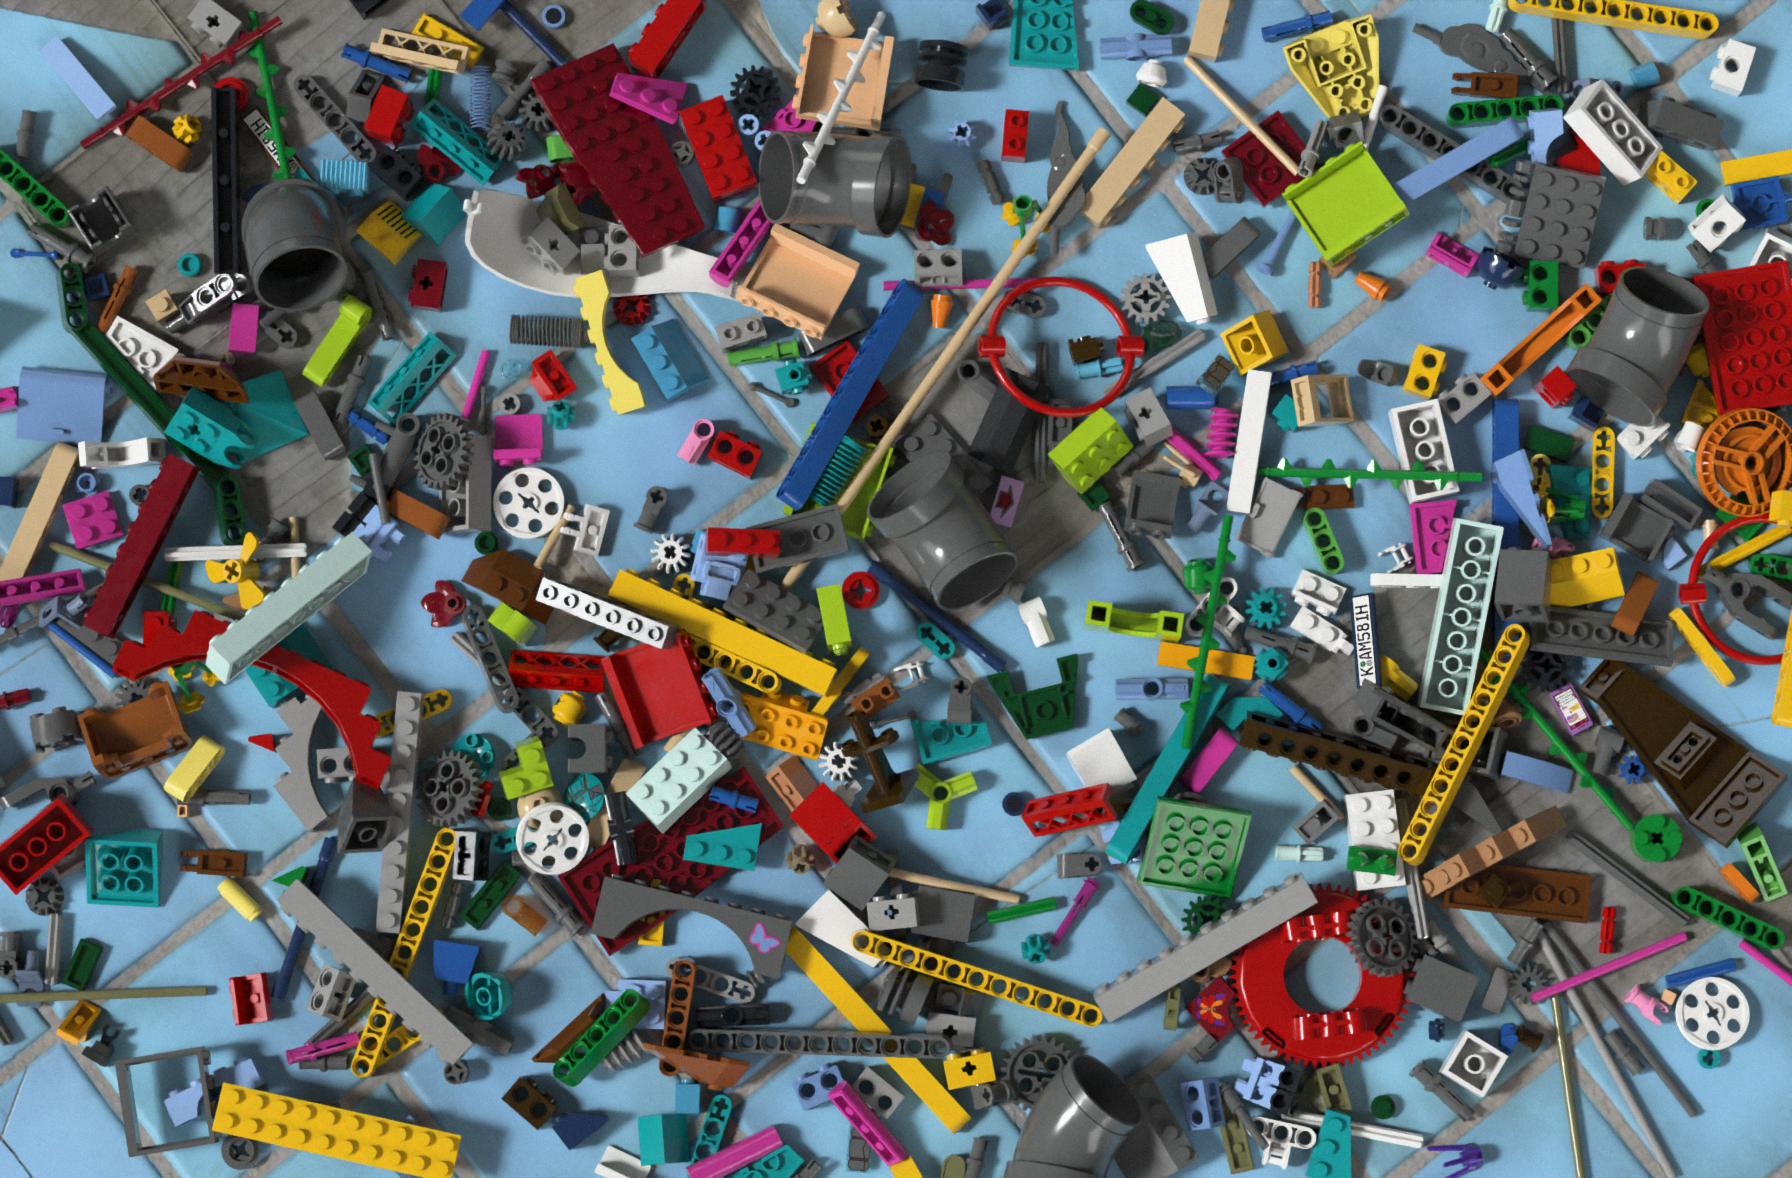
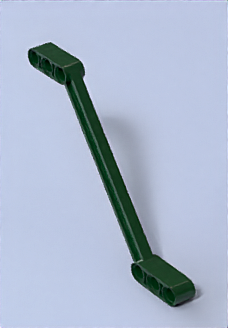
M65 263L56 275L64 330L72 334L188 463L200 468L198 474L214 490L221 542L224 545H238L244 540L246 535L239 481L231 476L222 465L215 464L164 433L174 413L89 321L81 269L75 263ZM64 271L72 272L74 280L66 279L63 274ZM67 294L75 295L77 303L69 302ZM70 317L78 318L80 326L72 325ZM222 483H227L231 486V493L223 491ZM226 506H230L234 509V517H230L226 514ZM229 529L235 530L237 532V540H233L229 537Z

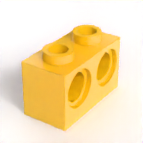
M1663 151L1658 154L1643 175L1676 204L1698 182Z
M1418 344L1401 392L1429 401L1432 395L1436 396L1440 383L1436 382L1439 373H1444L1448 362L1444 360L1446 353ZM1432 357L1435 360V367H1427L1424 364V358ZM1416 380H1426L1428 388L1426 390L1419 389L1416 385Z

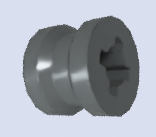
M497 59L495 62L496 70L492 73L491 79L502 84L514 85L515 80L513 76L518 71V65Z
M679 141L672 145L670 152L677 166L680 168L690 166L695 156L692 146L686 141Z
M1645 217L1643 223L1644 240L1657 238L1664 241L1666 236L1665 217H1659L1658 219Z
M1010 577L1006 582L1001 598L1004 600L1011 599L1015 604L1019 605L1027 582H1017L1013 577Z
M459 1061L456 1065L449 1063L444 1068V1077L451 1084H462L468 1079L470 1074L468 1065L463 1061Z

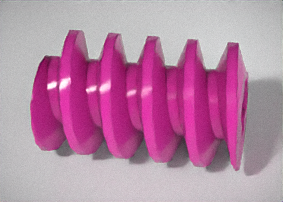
M1210 408L1216 414L1209 416V419L1215 423L1208 425V429L1213 432L1207 434V439L1213 442L1206 443V448L1211 451L1206 452L1204 455L1210 458L1227 459L1228 456L1235 455V452L1229 450V447L1236 446V443L1231 441L1230 437L1237 436V433L1231 431V428L1238 427L1239 424L1233 422L1232 419L1239 418L1240 415L1229 409Z

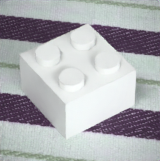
M1462 1031L1438 1072L1478 1097L1484 1098L1508 1056L1470 1032Z

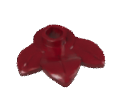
M421 144L417 158L423 166V176L429 183H441L445 177L455 176L462 169L437 147L433 146L431 149L429 146ZM436 168L439 171V175L432 176L430 170Z
M543 164L536 165L534 168H523L517 173L515 178L526 184V193L529 199L538 198L543 195L545 197L546 192L557 186L554 182V172L550 167Z
M933 200L925 202L919 210L920 221L917 222L915 227L917 238L925 242L933 241L940 246L949 244L953 241L948 230L954 224V214L949 210L938 211Z
M444 580L436 581V592L426 594L420 602L426 611L433 613L431 626L436 628L451 624L454 616L462 614L466 608L465 597L455 591L453 584ZM455 599L457 604L452 608L451 602Z

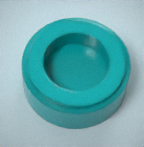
M186 253L179 258L177 266L183 276L193 278L202 271V262L197 255Z

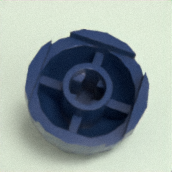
M1484 246L1477 260V271L1485 280L1483 284L1493 290H1496L1497 287L1508 288L1516 284L1522 277L1526 267H1522L1523 264L1504 253H1496L1495 255L1493 254V248Z

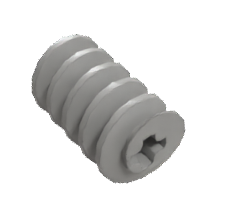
M632 1029L631 1037L629 1038L626 1035L623 1041L619 1042L601 1061L607 1073L608 1068L613 1072L617 1071L616 1063L622 1068L625 1067V1059L633 1063V1054L640 1059L642 1058V1050L647 1054L651 1053L643 1048V1043H647L641 1030L640 1033H637Z

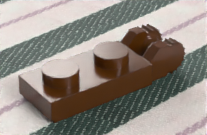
M1472 72V74L1453 73L1452 79L1458 82L1471 81V88H1451V94L1470 95V97L1493 99L1518 97L1519 75Z
M1347 484L1289 488L1305 494V502H1299L1296 509H1306V511L1311 508H1319L1321 510L1354 509L1353 488H1348Z
M199 850V852L181 851L180 856L185 858L198 857L197 866L179 865V871L197 872V874L246 877L248 853Z

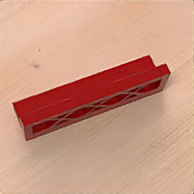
M511 650L508 672L514 687L602 693L604 692L605 670L601 659L606 656ZM516 658L526 659L528 662L521 664L515 663ZM543 660L552 662L550 665L540 664ZM567 662H573L576 665L573 667H565L563 664ZM590 664H600V669H589L587 666Z
M1109 783L1028 800L1021 818L1034 837L1116 820L1118 814L1109 802L1113 789ZM1103 807L1107 813L1102 814L1094 811V809ZM1079 812L1084 815H1087L1088 817L1080 818L1073 814ZM1060 817L1068 821L1061 823L1053 820V818ZM1039 821L1047 824V826L1038 828L1035 822Z

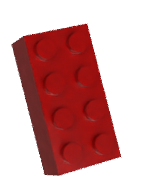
M667 0L665 4L661 3L655 11L654 15L656 18L651 24L648 22L642 30L641 35L643 37L639 43L634 42L629 49V61L632 69L645 77L658 79L706 9V0Z
M723 95L679 111L681 121L714 204L758 187Z
M63 793L0 843V878L15 895L20 893L90 836L93 831L91 825Z

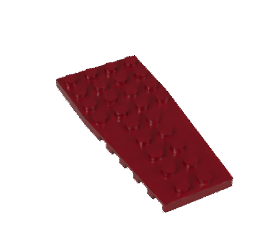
M612 43L532 78L530 83L563 142L580 167L583 166L586 170L588 179L592 185H596L602 194L601 198L605 204H609L615 213L614 217L618 223L621 222L628 232V238L640 250L641 257L645 258L703 231L705 224L655 117L609 96L614 78L618 73L632 75L616 46Z
M745 767L720 779L714 786L733 792L738 790L739 794L758 798L759 802L755 814L736 807L731 809L729 805L710 801L711 787L663 834L650 820L634 827V842L638 862L618 866L614 843L609 841L583 858L574 868L557 876L591 929L604 877L611 878V874L626 877L625 882L633 884L635 880L648 882V887H651L653 879L661 880V886L672 888L671 893L681 895V891L696 894V897L731 868L683 860L686 837L688 835L762 823L759 846H761L783 828V824ZM678 910L665 911V914L661 917L660 912L645 917V922L637 921L626 929L617 940L597 935L596 937L608 955L612 956L671 917ZM649 917L656 918L652 923H647Z

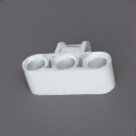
M1230 577L1222 578V583L1230 584L1232 586V593L1224 595L1220 591L1227 599V604L1217 607L1214 627L1226 637L1231 638L1233 630L1240 622L1243 623L1245 619L1228 604L1237 592V583ZM1210 592L1185 622V631L1192 637L1202 635L1203 626L1200 631H1193L1189 626V622L1196 619L1197 615L1206 613L1204 606L1209 600ZM1232 618V622L1228 626H1226L1228 621Z
M1259 1116L1251 1117L1253 1122L1256 1120L1262 1122L1263 1131L1261 1134L1269 1143V1147L1263 1151L1262 1165L1269 1163L1286 1169L1291 1146L1309 1149L1316 1142L1315 1132L1308 1127ZM1278 1126H1284L1287 1130V1135L1283 1139L1275 1137L1274 1131ZM1302 1131L1310 1133L1311 1139L1308 1144L1302 1145L1298 1140V1136ZM1271 1154L1281 1156V1158L1272 1157Z

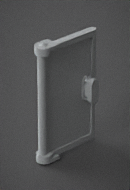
M1265 477L1252 503L1251 513L1246 515L1235 539L1260 551L1267 558H1273V553L1304 494L1294 489L1291 490Z

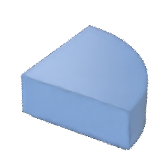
M1673 537L1665 543L1662 554L1663 565L1666 570H1669L1687 556Z

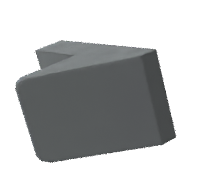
M585 226L580 228L581 275H587L599 270L605 271L603 226Z
M1324 799L1292 828L1309 845L1335 823L1341 815Z
M939 981L934 1006L958 1011V1016L960 1017L981 1015L986 993L962 985Z

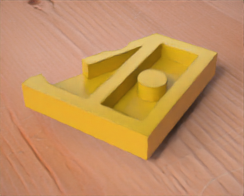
M1698 379L1680 423L1685 424L1686 421L1693 422L1703 427L1706 432L1708 427L1719 417L1713 394L1704 386L1705 383Z

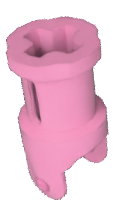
M1533 536L1529 548L1544 549L1549 552L1551 558L1559 559L1563 558L1562 556L1569 557L1568 553L1561 550L1573 552L1575 545L1559 537H1550L1552 545L1549 549H1544L1535 536Z
M1638 984L1629 991L1624 1000L1626 1003L1630 1002L1641 1010L1640 1013L1656 1025H1660L1661 1021L1654 1016V1007H1657L1664 1013L1669 1012V1009L1654 996L1650 997L1643 992Z

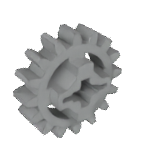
M1143 273L1141 279L1134 275L1133 283L1129 280L1125 283L1128 289H1121V293L1125 295L1119 299V302L1125 303L1121 310L1129 311L1128 319L1133 316L1136 317V324L1139 323L1140 319L1144 320L1145 325L1148 324L1149 319L1156 323L1158 321L1157 315L1163 318L1165 316L1163 309L1169 310L1170 305L1165 303V301L1171 300V296L1165 294L1169 289L1167 286H1161L1164 281L1163 279H1160L1158 282L1155 281V274L1151 278H1147L1146 273ZM1140 285V290L1137 293L1130 294L1136 286ZM1150 285L1154 286L1159 292H1154ZM1143 294H1147V298H1151L1148 304H1144V301L1140 299ZM1161 303L1156 311L1150 313L1153 305ZM1132 305H1136L1141 310V313L1137 312Z

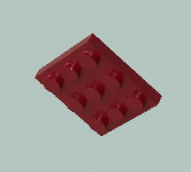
M1278 110L1258 125L1299 166L1302 160L1301 153L1306 149V145ZM1248 131L1221 151L1225 159L1237 157L1242 162L1244 184L1263 208L1282 196V193L1285 192L1289 185L1299 183L1305 179V177L1300 175L1295 177L1251 131ZM1319 162L1314 165L1313 170H1318L1321 167Z

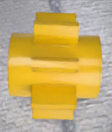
M186 114L184 117L180 115L173 121L175 124L172 127L173 135L179 142L188 144L191 141L194 143L201 137L199 135V132L202 131L201 123L196 117L189 116V114Z

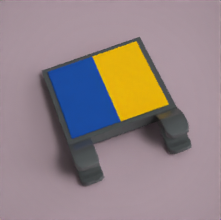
M911 163L910 194L907 208L899 227L915 231L916 224L920 221L919 210L929 200L934 201L938 211L944 210L953 180L951 174L945 173L943 175L940 189L913 181L917 167Z

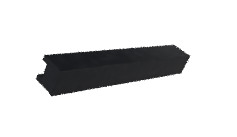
M211 87L214 274L217 276L222 273L242 274L238 89L235 87Z

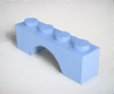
M1559 108L1529 110V116L1526 117V128L1530 131L1527 150L1534 162L1547 164L1546 153L1549 145L1555 138L1564 134L1563 113Z
M247 1056L234 1061L235 1066L227 1070L224 1066L211 1072L214 1077L215 1088L222 1086L223 1082L252 1089H258L267 1084L255 1058L248 1059ZM200 1078L190 1082V1088L184 1091L178 1088L168 1093L169 1098L163 1100L175 1127L201 1116L204 1098Z

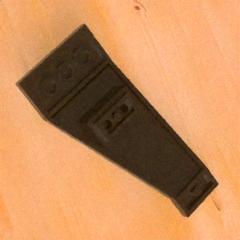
M1604 659L1579 687L1580 693L1602 708L1688 823L1725 848H1728L1788 780L1787 774L1746 749L1621 661ZM1693 742H1697V743H1698V744L1695 745V746H1691V744H1692ZM1676 760H1682L1680 763H1675Z

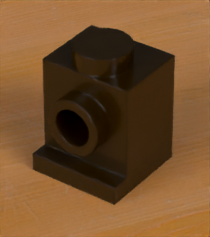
M1090 335L1078 338L1076 343L1073 342V339H1069L1067 342L1073 366L1101 359V352H1105L1102 339H1097V337L1091 339Z

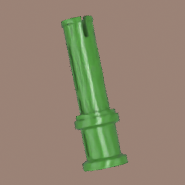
M793 338V341L781 343L773 341L771 345L729 351L727 356L729 367L773 359L777 362L791 357L800 359V351L797 338Z

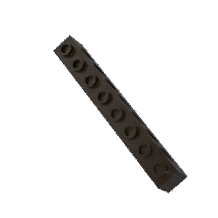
M1248 710L1239 737V745L1243 746L1246 750H1259L1275 758L1281 756L1288 758L1296 764H1310L1318 770H1332L1340 776L1347 777L1350 775L1357 777L1365 783H1379L1387 789H1401L1413 796L1418 794L1424 796L1433 771V763L1430 760ZM1263 733H1268L1272 737L1269 739H1263L1260 737V735ZM1292 740L1295 743L1293 745L1288 746L1285 745L1283 741ZM1315 746L1318 750L1310 752L1306 748ZM1337 752L1341 756L1339 758H1332L1329 755ZM1362 759L1364 763L1357 765L1352 761ZM1379 765H1384L1387 767V769L1384 771H1379L1376 769V767ZM1406 771L1410 775L1408 777H1401L1399 773Z

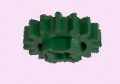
M1207 895L1205 901H1203L1198 896L1197 904L1190 901L1191 909H1183L1187 917L1181 918V921L1186 922L1187 926L1183 927L1182 931H1189L1191 935L1196 934L1200 931L1201 923L1204 921L1201 914L1205 917L1211 916L1213 918L1211 922L1214 923L1218 921L1220 915L1226 912L1224 909L1228 904L1219 905L1220 898L1218 897L1211 901L1210 895ZM1211 905L1215 909L1204 911L1200 906ZM1194 913L1197 917V924L1192 928L1191 917Z

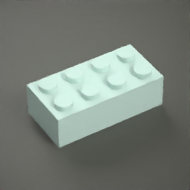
M694 728L625 794L663 834L718 782L732 766L728 759Z

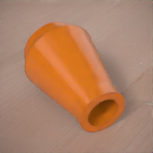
M1360 271L1354 281L1375 301L1378 299L1382 302L1391 289V285L1387 283V280Z
M933 295V300H931L932 327L946 329L954 304L952 296Z

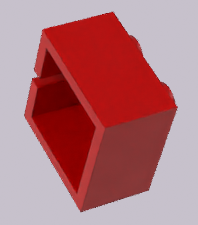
M381 85L364 125V129L370 138L392 147H396L398 142L401 143L406 133L403 127L407 121H411L415 112L408 94Z

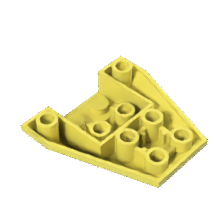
M1371 14L1338 22L1299 37L1282 47L1291 72L1328 120L1329 117L1357 112L1360 118L1370 115L1379 87V36Z

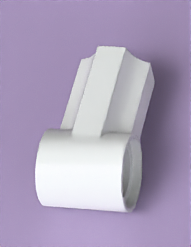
M1686 421L1683 429L1676 434L1673 440L1676 444V449L1682 452L1686 450L1696 452L1705 429L1698 424Z
M1040 597L1017 605L1024 624L1028 626L1036 648L1055 641L1046 618L1045 607Z

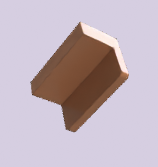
M792 756L777 766L765 777L791 812L818 787V784L796 756Z

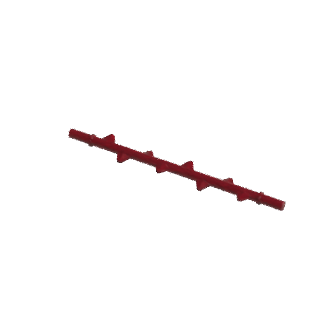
M276 16L259 28L256 27V30L251 33L241 30L238 35V41L215 56L205 52L201 53V65L176 81L166 78L164 88L140 104L131 99L127 100L126 112L104 127H99V130L80 141V144L84 149H87L104 137L107 138V135L112 132L123 137L125 135L126 123L148 109L158 112L161 109L162 100L186 85L198 89L200 87L201 75L223 61L229 64L235 63L237 52L259 38H264V35L283 24L279 16Z

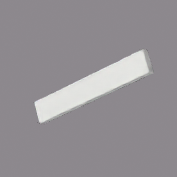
M1248 369L1226 507L1227 511L1251 513L1272 379L1271 372Z

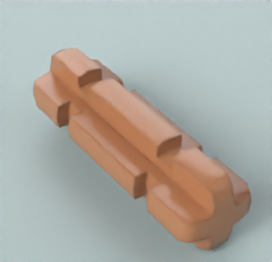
M1310 262L1309 308H1320L1321 262Z

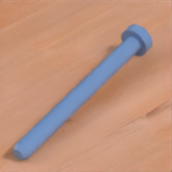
M1290 210L1264 263H1259L1256 268L1267 276H1271L1274 272L1272 266L1297 219L1292 210Z

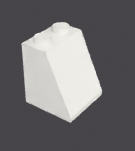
M1109 728L1066 753L1067 759L1085 788L1109 783L1111 787L1123 786L1126 791L1134 787L1133 782L1137 778Z

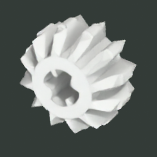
M671 533L670 540H667L666 535L663 534L662 539L664 542L662 544L658 540L654 541V544L659 549L652 548L650 552L658 556L653 557L651 560L653 563L661 561L657 566L658 570H662L666 565V573L670 574L671 567L674 566L676 573H679L678 564L680 563L683 567H687L688 564L682 559L691 558V554L684 552L690 546L689 544L682 545L685 540L682 536L675 542V533ZM674 548L676 557L672 559L670 556V559H667L665 551L667 549L671 551Z
M833 742L834 751H831L826 746L824 749L829 755L820 754L819 758L827 760V762L820 763L819 768L828 767L824 771L823 776L826 777L832 772V782H835L837 775H840L841 782H845L843 774L846 773L848 777H853L849 769L858 770L859 767L851 764V762L858 761L859 757H844L841 750L838 749L837 742ZM836 756L846 760V763L842 764V768L832 765V761H836Z

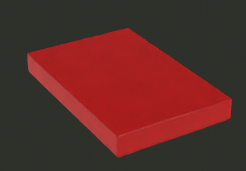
M848 339L810 366V369L831 397L857 354V350ZM878 379L875 380L851 424L890 397Z

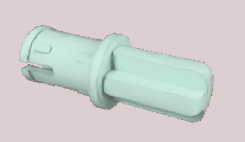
M1493 0V3L1489 6L1491 11L1486 25L1487 31L1492 33L1499 31L1503 16L1508 11L1506 8L1508 0Z
M1300 844L1297 846L1276 845L1275 860L1297 861V863H1300V861H1323V848L1301 847Z

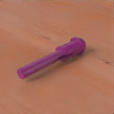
M1090 876L1087 880L1084 879V885L1073 899L1075 901L1074 905L1050 940V943L1058 947L1082 908L1087 907L1097 890L1100 891L1099 887L1101 884Z

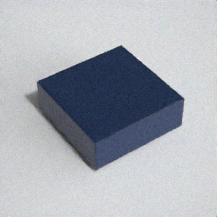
M105 272L82 278L88 302L111 297L112 293Z

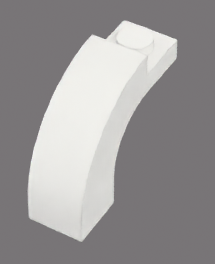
M146 437L133 441L114 443L88 441L78 443L80 466L92 467V469H123L160 464L166 457L165 441L163 438Z

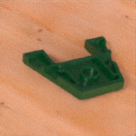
M1077 653L1056 658L1062 680L1059 684L1014 694L1008 671L987 676L992 688L1026 740L1073 729L1078 664Z

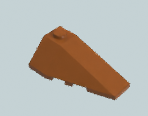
M643 1043L644 1049L695 1080L709 1084L708 1089L722 1091L723 1087L733 1088L750 1065L748 1061Z

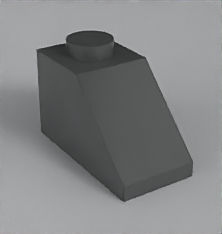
M362 70L349 92L346 117L359 122H366L379 89L384 84L385 75Z

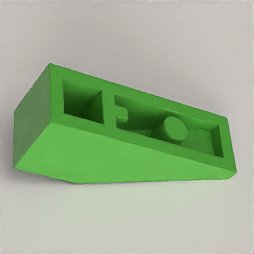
M1756 822L1747 826L1737 839L1765 902L1788 894L1759 825Z

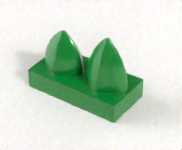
M1349 846L1346 870L1395 876L1398 851Z

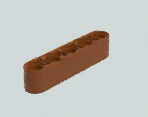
M689 957L680 959L673 969L662 1046L682 1050L686 1048L698 971L696 961ZM682 963H687L691 966L692 972L690 975L681 973L680 965ZM678 987H683L687 990L688 997L686 999H681L677 996L676 989ZM674 1011L683 1013V1022L678 1023L673 1020L672 1014ZM670 1035H677L680 1038L681 1043L679 1046H672L670 1044ZM659 1060V1069L663 1075L671 1077L680 1071L677 1068L669 1070L665 1065V1061Z

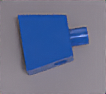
M434 940V979L444 980L442 995L456 997L458 984H467L471 980L482 947Z

